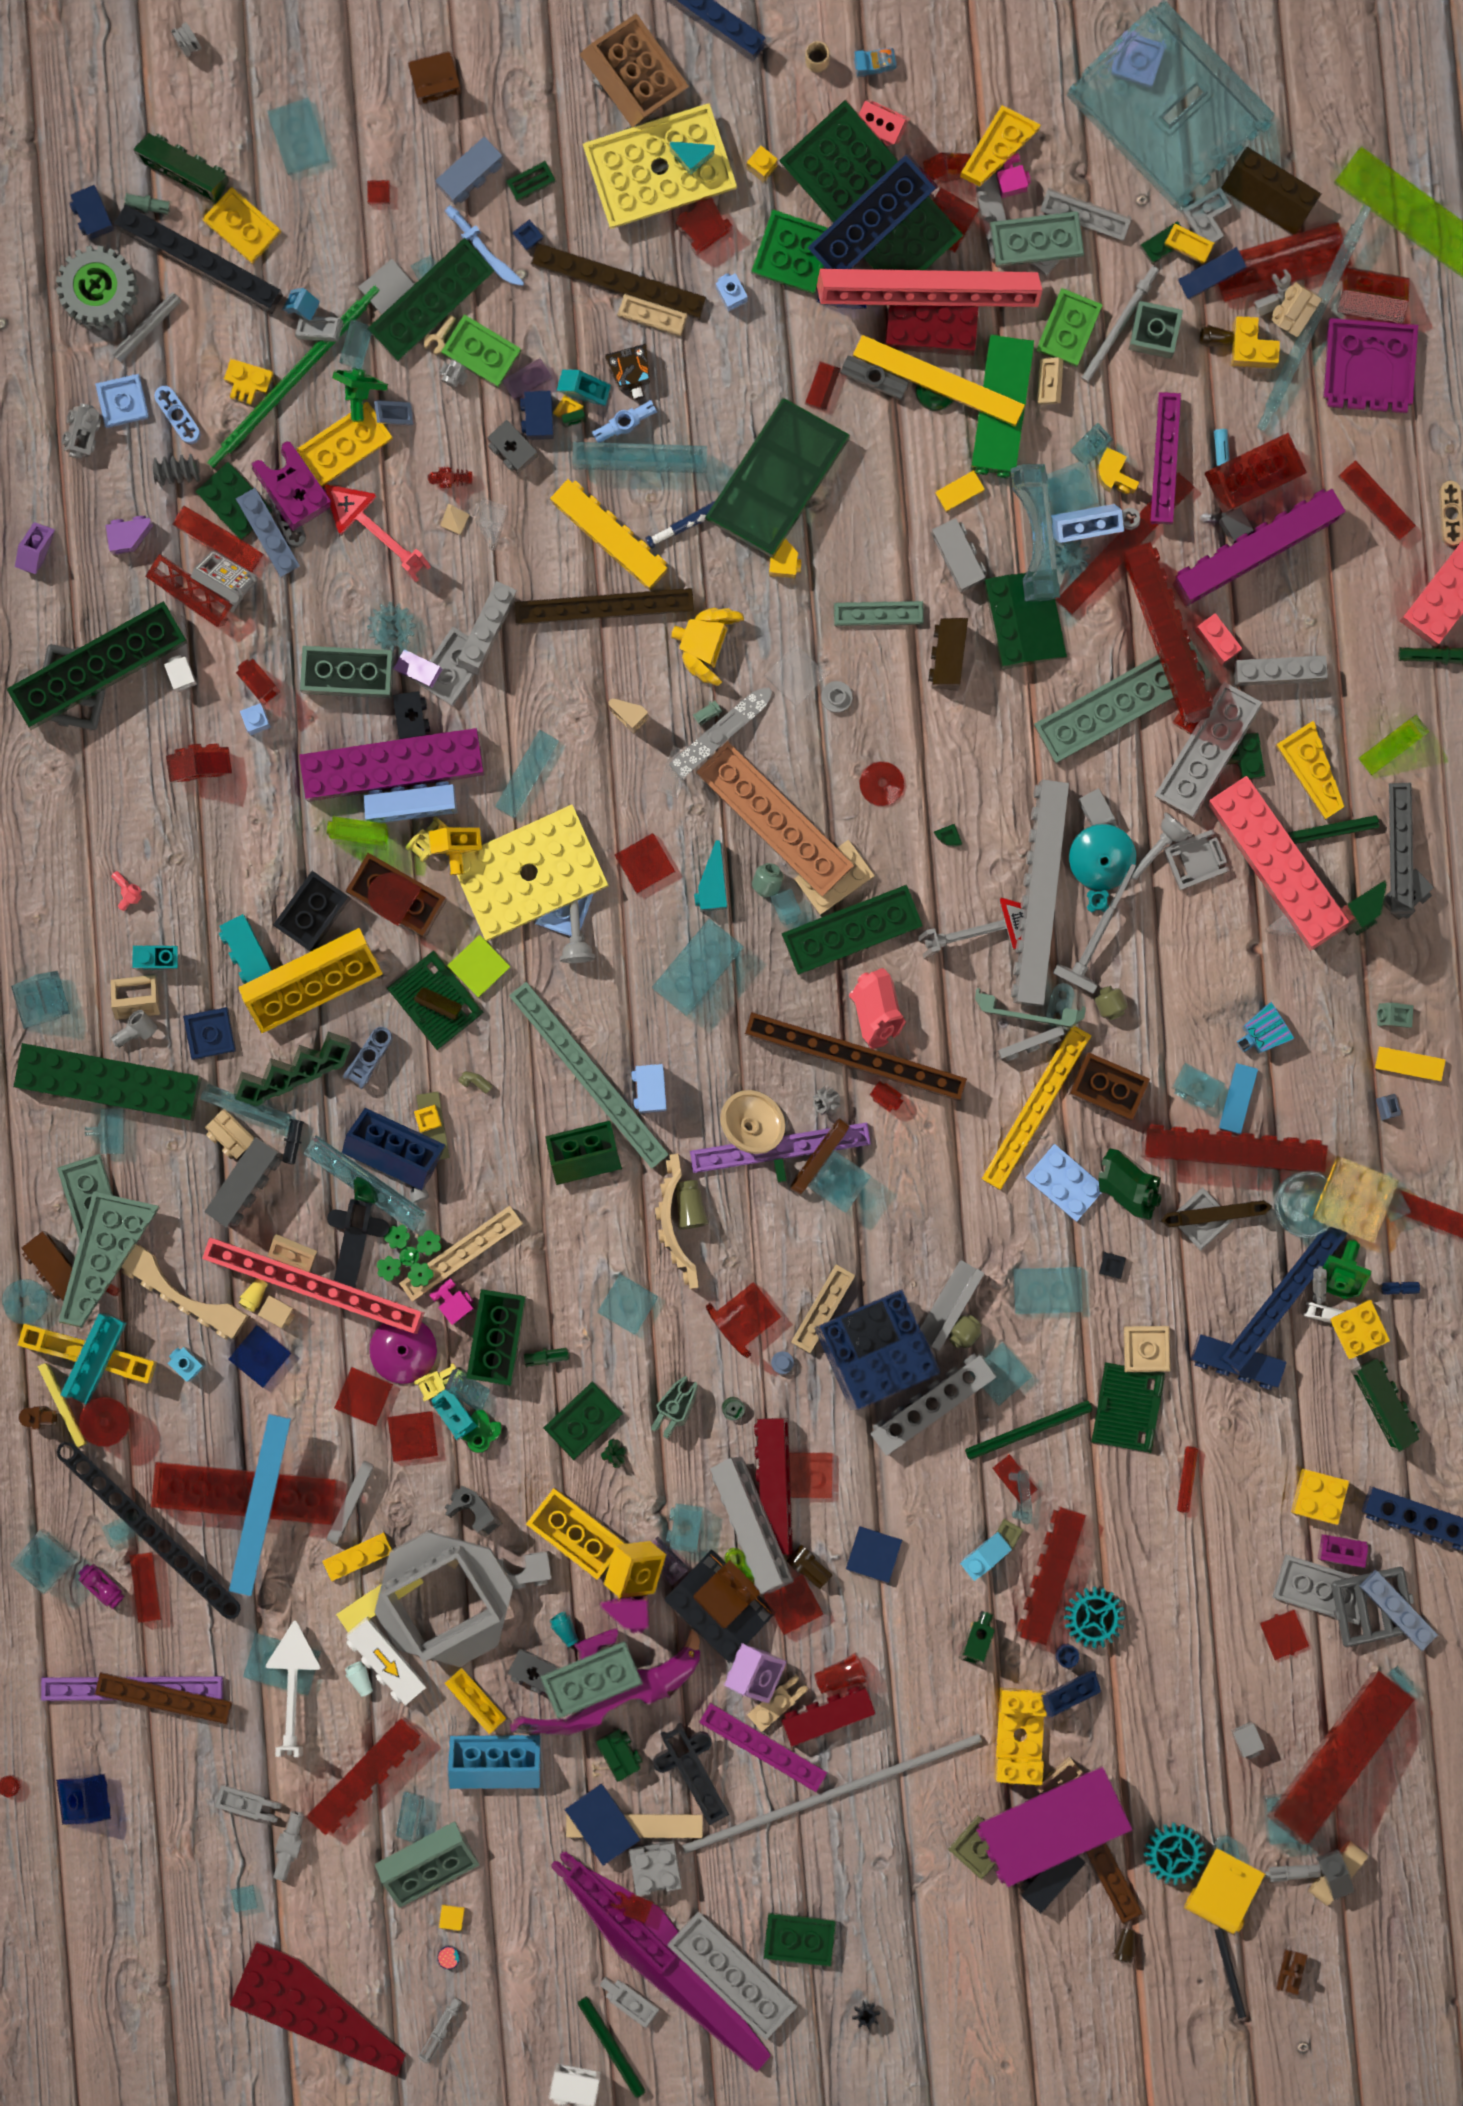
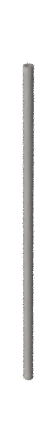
M979 1734L684 1844L682 1845L683 1850L687 1854L981 1743V1737Z

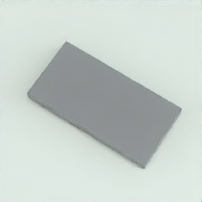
M1285 1554L1272 1598L1334 1617L1333 1611L1336 1610L1331 1586L1332 1582L1355 1576ZM1354 1586L1343 1588L1341 1590L1347 1621L1359 1625L1360 1616Z

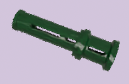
M1448 645L1442 646L1441 649L1399 647L1398 660L1441 662L1445 666L1448 663L1462 664L1463 666V648H1449Z

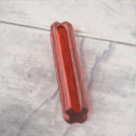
M1187 1446L1185 1449L1177 1505L1178 1512L1189 1513L1198 1455L1197 1447Z

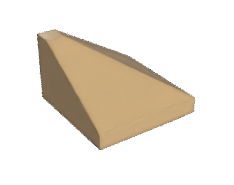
M448 504L440 526L461 535L470 515Z

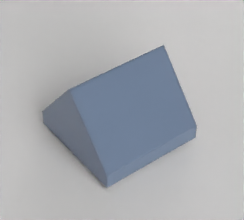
M1395 1094L1376 1099L1381 1120L1401 1115Z

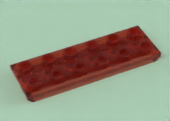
M1339 222L1241 250L1240 253L1248 268L1218 285L1223 301L1226 303L1277 288L1278 286L1272 278L1273 274H1276L1278 279L1281 280L1285 276L1283 271L1285 269L1291 275L1290 283L1351 266L1352 263Z

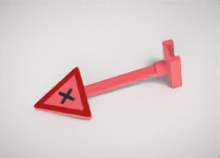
M327 484L324 486L326 494L331 500V511L340 535L355 520H358L401 558V566L415 583L419 580L415 574L423 566L426 569L431 567L421 552L415 549L411 553L403 549L363 513L376 498L375 493Z

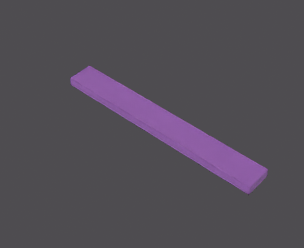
M867 1122L850 1125L848 1131L833 1151L871 1145ZM831 1128L785 1135L773 1150L763 1154L747 1153L738 1149L733 1144L690 1151L693 1173L810 1155Z
M223 1676L126 1677L223 1699ZM98 1677L41 1678V1701L115 1699L95 1695Z

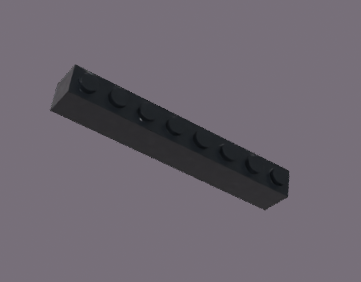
M126 204L114 223L116 228L122 233L270 314L274 313L283 297L281 289Z

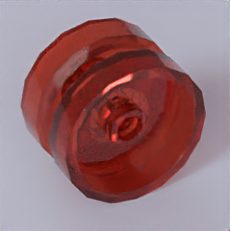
M100 1397L91 1400L83 1408L80 1414L79 1427L82 1435L88 1442L96 1446L110 1447L120 1443L126 1437L130 1429L131 1418L128 1409L122 1402L114 1398ZM104 1417L109 1420L107 1426H102L100 1423Z

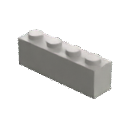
M498 581L495 582L458 658L459 667L476 675L479 674L516 599L517 590Z
M1326 656L1236 660L1234 663L1235 686L1324 682L1328 678Z

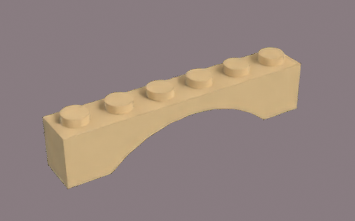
M139 1244L135 1245L122 1265V1273L132 1279L136 1276L142 1280L141 1285L150 1291L154 1288L161 1292L159 1297L168 1303H171L172 1300L180 1305L178 1307L179 1310L187 1315L195 1314L199 1317L197 1319L199 1323L207 1328L212 1325L218 1329L216 1334L226 1340L229 1337L235 1339L249 1315L232 1304H205L183 1295L165 1278L158 1265L156 1256Z

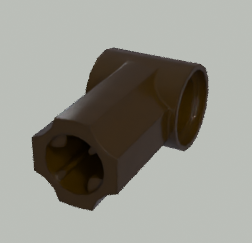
M801 1544L786 1562L821 1589L833 1574L815 1559L816 1557Z

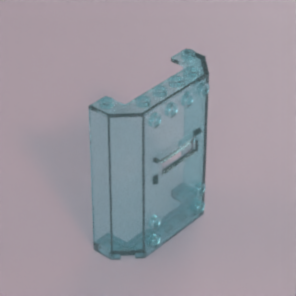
M1165 0L1161 1L1157 8L1155 6L1151 7L1083 71L1081 79L1072 84L1067 92V97L1176 210L1181 205L1186 207L1193 200L1194 190L1199 185L1205 186L1212 177L1210 175L1215 170L1221 171L1228 162L1226 160L1231 155L1234 157L1243 150V144L1248 139L1251 142L1259 135L1261 130L1266 132L1274 124L1272 120L1275 113ZM1198 86L1204 93L1169 124L1163 117L1192 89Z

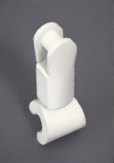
M1306 1302L1308 1307L1303 1316L1331 1323L1330 1318L1345 1311ZM1316 1308L1323 1309L1321 1317L1315 1316Z

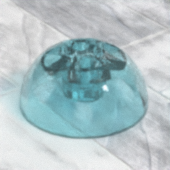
M1314 1171L1297 1172L1287 1177L1278 1187L1274 1197V1211L1277 1220L1286 1231L1297 1237L1310 1238L1322 1234L1333 1224L1339 1210V1195L1335 1185L1325 1175Z

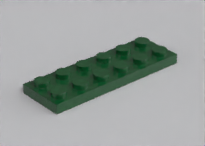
M464 237L380 315L367 330L398 362L495 270Z
M906 884L781 934L797 975H800L921 928L923 924Z

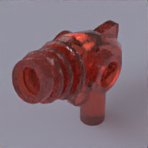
M439 467V471L431 472L428 474L427 479L430 484H439V488H452V484L455 482L457 487L459 482H461V486H463V482L467 486L472 484V471L466 469L465 473H463V469H461V473H459L457 468L455 473L452 471V467Z

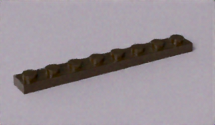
M537 243L531 261V266L621 295L626 294L670 308L699 320L707 299L706 296Z
M692 588L514 602L516 625L694 611Z

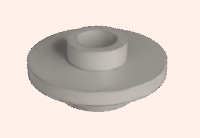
M840 681L828 683L821 693L822 704L831 712L838 713L846 710L852 702L851 689Z

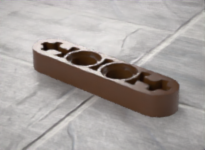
M840 1118L834 1123L790 1185L791 1190L799 1195L804 1192L848 1131L850 1126L848 1123Z

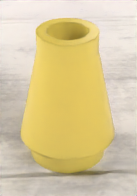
M256 1278L239 1297L241 1300L238 1304L254 1313L256 1308L259 1309L268 1284Z

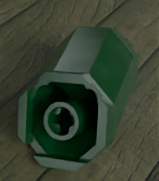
M1109 1148L1101 1164L1105 1166L1104 1172L1100 1171L1098 1177L1099 1192L1109 1194L1134 1217L1151 1220L1155 1206L1159 1207L1161 1204L1162 1195L1159 1194L1161 1177L1148 1174L1124 1152Z

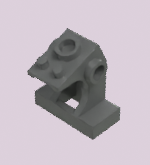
M464 1486L454 1491L451 1496V1505L447 1503L445 1509H447L445 1515L450 1518L463 1509H471L475 1514V1523L472 1527L483 1537H487L503 1524L480 1494Z

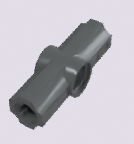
M849 355L840 372L844 376L865 384L869 389L881 391L899 400H902L909 384L908 381L883 371L879 366H872ZM876 373L881 379L878 382H872L869 380V375Z

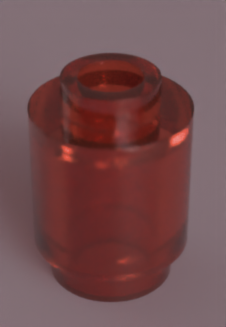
M879 1081L869 1095L874 1098L873 1101L889 1113L892 1110L897 1111L904 1102L901 1099L903 1094L886 1082L882 1083Z

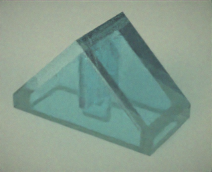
M1097 423L1070 451L1085 467L1109 447L1113 439Z

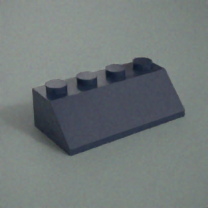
M364 1108L346 1134L342 1153L423 1190L437 1166L445 1144L370 1109Z

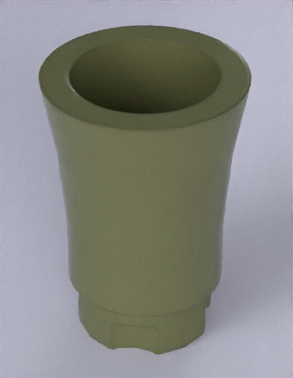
M690 1180L677 1183L678 1229H692L709 1225L701 1192L698 1189V1182Z

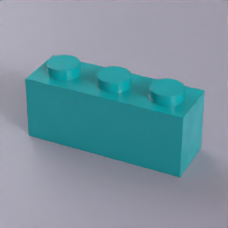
M244 914L219 926L221 932L218 934L224 945L228 943L231 952L228 954L234 965L238 963L241 972L238 974L243 984L273 970Z

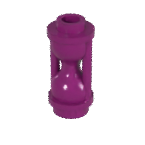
M86 1564L78 1573L80 1575L78 1580L106 1607L109 1606L113 1610L125 1598L122 1590L95 1564L91 1566Z

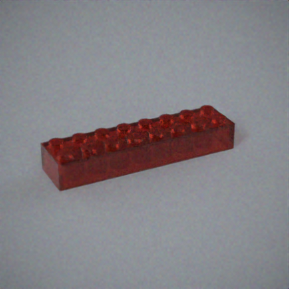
M1151 542L1125 550L1124 564L1183 725L1186 726L1210 717V711L1213 709V698L1210 691H1205L1204 683H1206L1202 670L1198 671L1197 669L1198 658L1195 650H1190L1189 642L1191 640L1187 629H1182V614L1179 609L1175 610V596L1172 588H1167L1166 581L1168 577L1165 569H1160L1159 552L1156 547H1152Z
M1151 1124L1149 1128L1143 1130L1141 1157L1318 1174L1326 1172L1328 1145H1322V1140L1309 1139L1306 1140V1143H1300V1138L1286 1137L1283 1138V1141H1279L1277 1136L1264 1135L1261 1136V1139L1254 1138L1255 1134L1241 1133L1237 1137L1232 1136V1132L1229 1131L1209 1134L1210 1130L1196 1129L1194 1132H1187L1186 1127L1176 1126L1171 1127V1130H1164V1125Z
M158 1461L155 1463L151 1508L246 1517L256 1471ZM279 1473L269 1519L333 1525L338 1479Z
M1380 1671L1373 1672L1276 1802L1267 1817L1301 1845L1309 1844L1415 1699Z

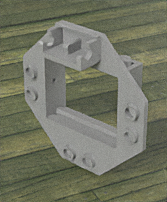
M430 1529L390 1551L374 1613L397 1650L418 1655L422 1662L432 1659L460 1667L498 1646L514 1586L491 1548L434 1533ZM457 1558L487 1609L425 1642L394 1592Z

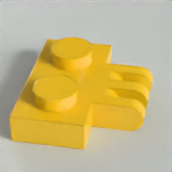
M230 358L224 381L233 384L230 394L231 399L236 398L238 391L240 392L238 401L243 402L245 395L248 394L247 404L252 405L256 391L267 394L274 373L273 371Z

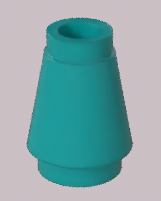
M561 1612L550 1619V1627L567 1647L579 1641L570 1615Z

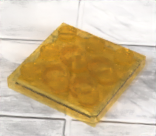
M1337 1156L1312 1219L1374 1243L1400 1180Z

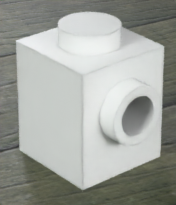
M181 655L170 658L168 660L169 663L164 664L173 689L176 692L197 685L186 657L181 658Z

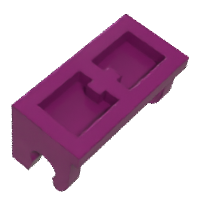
M1322 1534L1318 1559L1365 1568L1368 1545L1364 1541Z

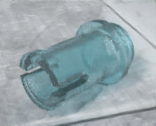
M1398 1665L1386 1674L1398 1687L1399 1693L1402 1692L1403 1695H1406L1414 1689L1413 1681L1408 1680Z

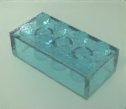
M708 919L652 986V990L687 1018L743 951L744 947L711 919Z

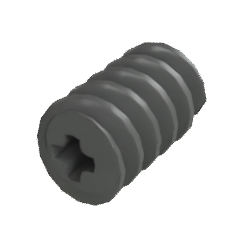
M189 454V458L186 461L184 456L180 455V459L177 462L175 457L171 456L169 463L165 456L162 458L161 463L155 457L153 459L155 484H157L158 480L161 485H165L166 479L169 484H174L175 478L181 484L184 477L190 483L193 476L199 482L201 476L198 457L197 460H194L193 455Z

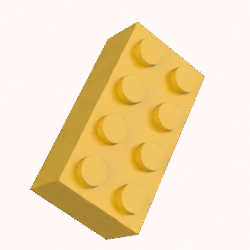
M555 1487L526 1523L527 1526L597 1580L609 1566L615 1545L626 1543Z

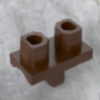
M46 1406L24 1408L19 1413V1422L24 1427L45 1429V1425L57 1424V1411H47Z
M1284 1949L1276 1990L1299 1995L1307 1954Z

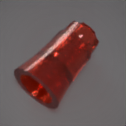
M856 1652L814 1674L821 1694L867 1682L864 1668Z

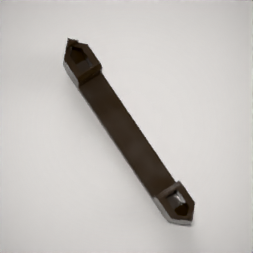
M1265 1200L1170 1212L1165 1213L1160 1222L1167 1228L1253 1217L1266 1215L1273 1206Z

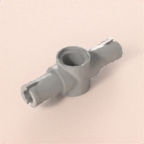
M291 1811L287 1828L283 1831V1834L280 1833L275 1849L278 1861L273 1877L277 1880L286 1881L291 1862L298 1858L303 1840L300 1839L301 1834L299 1833L304 1814L301 1812Z

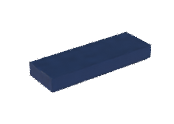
M1235 247L1181 277L1178 281L1187 299L1190 300L1248 267L1238 247Z
M1089 1671L1041 1695L1047 1717H1054L1102 1691L1096 1672Z

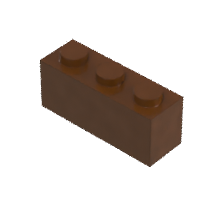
M42 1231L21 1247L24 1251L22 1256L30 1265L33 1263L36 1266L38 1277L43 1282L47 1281L51 1285L50 1292L57 1300L61 1298L64 1301L73 1265L48 1233Z

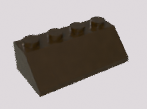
M1248 146L1242 152L1221 187L1224 193L1294 237L1322 194Z

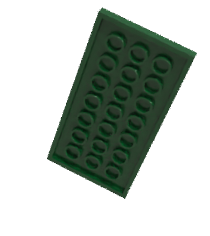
M846 99L779 160L833 223L899 161ZM929 195L863 258L874 270H926L964 234Z

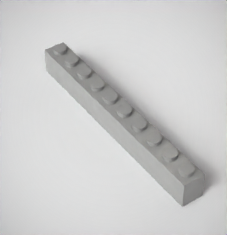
M1041 780L1034 788L1033 797L1037 798L1036 807H1033L1031 812V820H1034L1033 829H1030L1028 841L1031 842V851H1028L1026 856V864L1029 865L1028 873H1025L1023 886L1026 887V895H1023L1021 900V909H1024L1023 918L1020 917L1018 930L1022 931L1021 940H1017L1016 953H1019L1018 962H1015L1013 975H1016V983L1012 984L1011 997L1014 998L1013 1003L1038 1007L1044 1005L1069 783Z

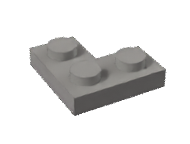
M1220 187L1182 209L1181 212L1195 234L1216 243L1223 239L1224 235L1214 218L1231 209L1232 206Z

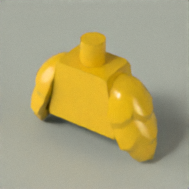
M714 607L700 612L696 615L695 619H689L686 629L674 626L671 638L681 641L679 649L683 652V663L690 674L697 676L704 683L716 686L722 683L721 679L707 666L715 668L728 630L726 625L743 621V613L733 611L730 608L718 609Z

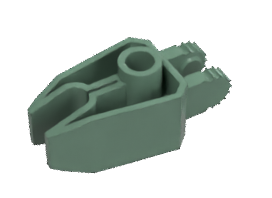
M687 1376L678 1380L657 1404L659 1415L653 1423L651 1430L656 1432L664 1419L670 1421L663 1435L666 1439L671 1436L676 1426L680 1427L686 1424L696 1400L697 1382H694L687 1393H682L688 1381Z

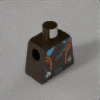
M646 344L605 354L606 363L619 390H629L632 400L644 398L642 386L650 384Z

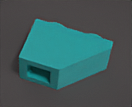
M133 945L132 968L135 970L178 969V946Z

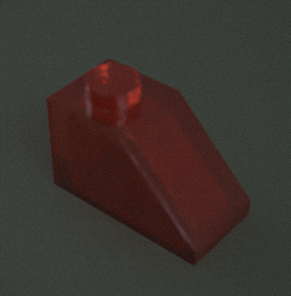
M941 152L923 161L924 170L935 183H946L964 179L960 177L961 172L970 159L971 154Z

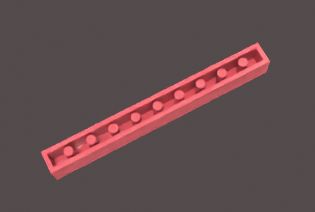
M820 269L817 282L820 304L1038 307L1042 294L1038 272Z
M209 1238L202 1258L414 1334H418L425 1312L215 1238Z

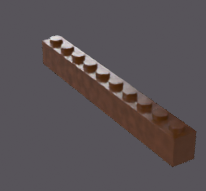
M751 1012L745 1031V1036L957 1101L961 1100L967 1078L753 1012Z

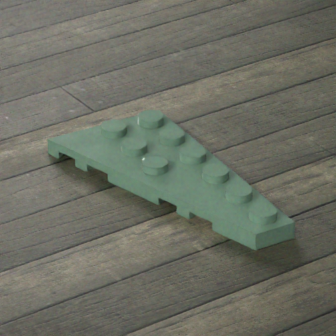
M93 1191L61 1309L59 1323L83 1327L159 1210V1206Z

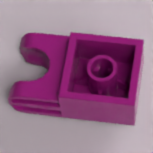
M286 441L282 444L281 453L286 461V465L282 469L272 470L262 460H256L251 465L254 474L267 491L276 508L287 524H289L291 530L295 531L301 525L303 526L330 509L331 500L294 446L289 441ZM297 495L303 496L302 501H300V499L296 500L295 498Z

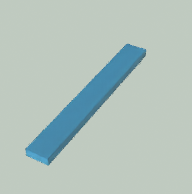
M268 1414L229 1588L230 1592L252 1596L292 1418Z

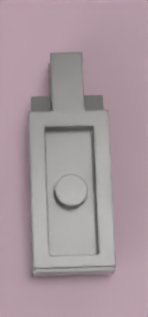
M605 1976L600 1983V1986L608 1991L606 1997L610 2002L645 2028L648 2027L660 2010V2008L620 1980L614 1983Z

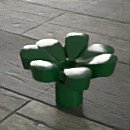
M613 1438L608 1441V1447H605V1451L601 1453V1458L604 1461L609 1460L614 1468H620L621 1464H625V1458L622 1455L626 1454L625 1447L620 1448V1441Z

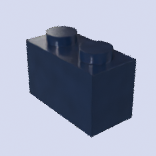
M95 184L70 194L73 202H70L69 205L74 216L79 215L81 222L78 223L82 235L87 234L88 238L93 240L114 231Z
M551 390L524 392V398H520L521 412H525V420L521 421L522 434H526L527 440L554 439Z

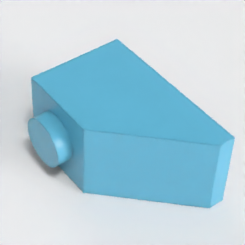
M998 1531L964 1557L960 1564L975 1581L1006 1556L1012 1548Z

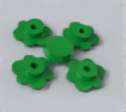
M391 1226L390 1232L384 1236V1239L389 1243L390 1248L395 1249L398 1247L403 1250L399 1255L400 1260L393 1259L391 1256H387L385 1260H379L377 1262V1268L379 1269L377 1275L390 1282L395 1276L400 1275L399 1268L402 1263L405 1266H411L408 1278L411 1279L413 1287L427 1286L434 1273L429 1269L427 1263L422 1265L418 1263L419 1253L431 1256L433 1252H439L441 1250V1244L439 1243L441 1237L435 1235L433 1231L427 1230L423 1236L418 1237L419 1244L417 1249L406 1247L407 1241L410 1239L406 1226Z

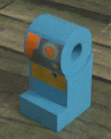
M892 48L854 52L857 77L879 74L897 68L895 51Z

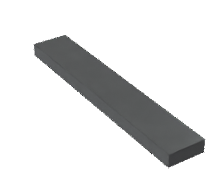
M1389 783L1391 914L1414 913L1412 783Z

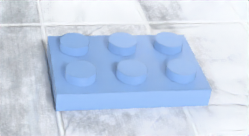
M1055 1144L1025 1177L1026 1180L1076 1222L1102 1193L1099 1192V1181Z

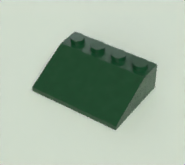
M1049 570L985 579L984 589L1001 670L1067 657Z

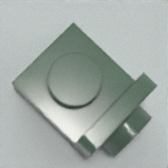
M1379 1003L1377 1025L1412 1028L1414 1005Z

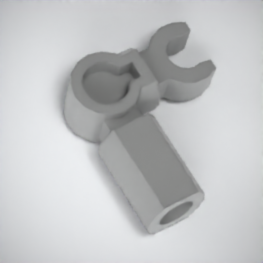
M1286 269L1283 270L1285 274L1283 279L1279 280L1276 274H1273L1272 277L1278 286V294L1273 293L1254 302L1259 316L1274 311L1284 301L1286 290L1292 286V283H1290L1291 275Z

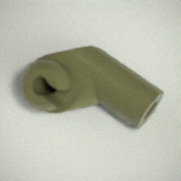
M469 1071L463 1072L462 1076L458 1079V1082L464 1087H468L472 1082L485 1094L493 1086L480 1074Z

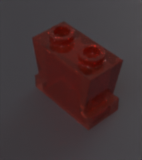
M712 197L708 200H700L696 203L695 209L689 213L688 211L683 212L677 217L678 221L675 222L676 228L691 242V249L696 256L732 231V224L727 218L723 221Z
M247 659L237 667L239 670L236 674L263 706L280 693L277 686L254 659L250 661Z

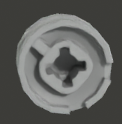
M186 22L179 29L174 28L171 30L174 39L186 58L190 57L193 51H200L202 49Z

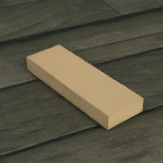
M624 294L618 317L681 337L688 314Z

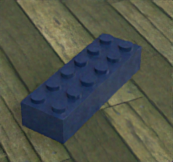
M908 153L807 248L826 269H852L932 194L938 186Z

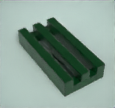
M546 161L506 181L516 202L556 182ZM542 169H545V171H546V172H544V173H542V174H540V175H538V176H536V177H534V178H532V179H530V180H528V181H526V182L520 184V185L517 186V187H514V186H513V184H515V183H517V182H519V181H521V180H523V179H525V178H527V177H529V176H531V175L537 173L538 171H540V170H542ZM546 177H549V179H547V180H545V181H543V182H541V183H539V184H537V185H535V186H533V187L527 189L526 191H524V192H522V193H520V194L517 193V192H519V191H521V190H523V189L529 187L530 185H532V184H534V183H536V182H538V181H540V180H542V179H544V178H546Z

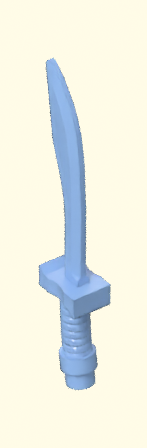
M451 205L448 206L445 213L464 231L465 234H461V237H465L473 243L481 256L502 279L515 285H523V281L505 263L488 251L477 236V234H481L478 227L475 225L471 228L456 208H453Z

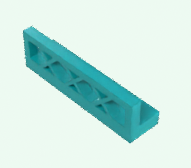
M108 1313L98 1314L60 1394L61 1396L74 1398L85 1405L89 1404L127 1324L126 1322Z

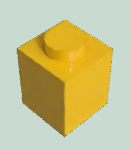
M761 145L747 161V170L763 183L778 166V159Z

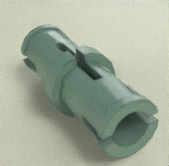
M129 193L125 194L124 205L143 210V213L150 211L165 215L169 214L170 201L154 199L150 195L143 197Z

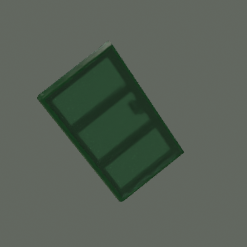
M782 398L705 516V519L773 558L849 441L850 434L791 401Z

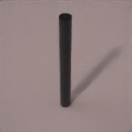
M1217 1928L1214 1929L1237 2017L1238 2019L1245 2018L1247 2015L1224 1930Z

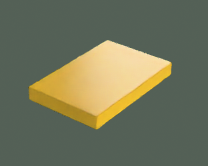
M233 187L223 195L202 219L205 224L251 264L262 255L282 232Z

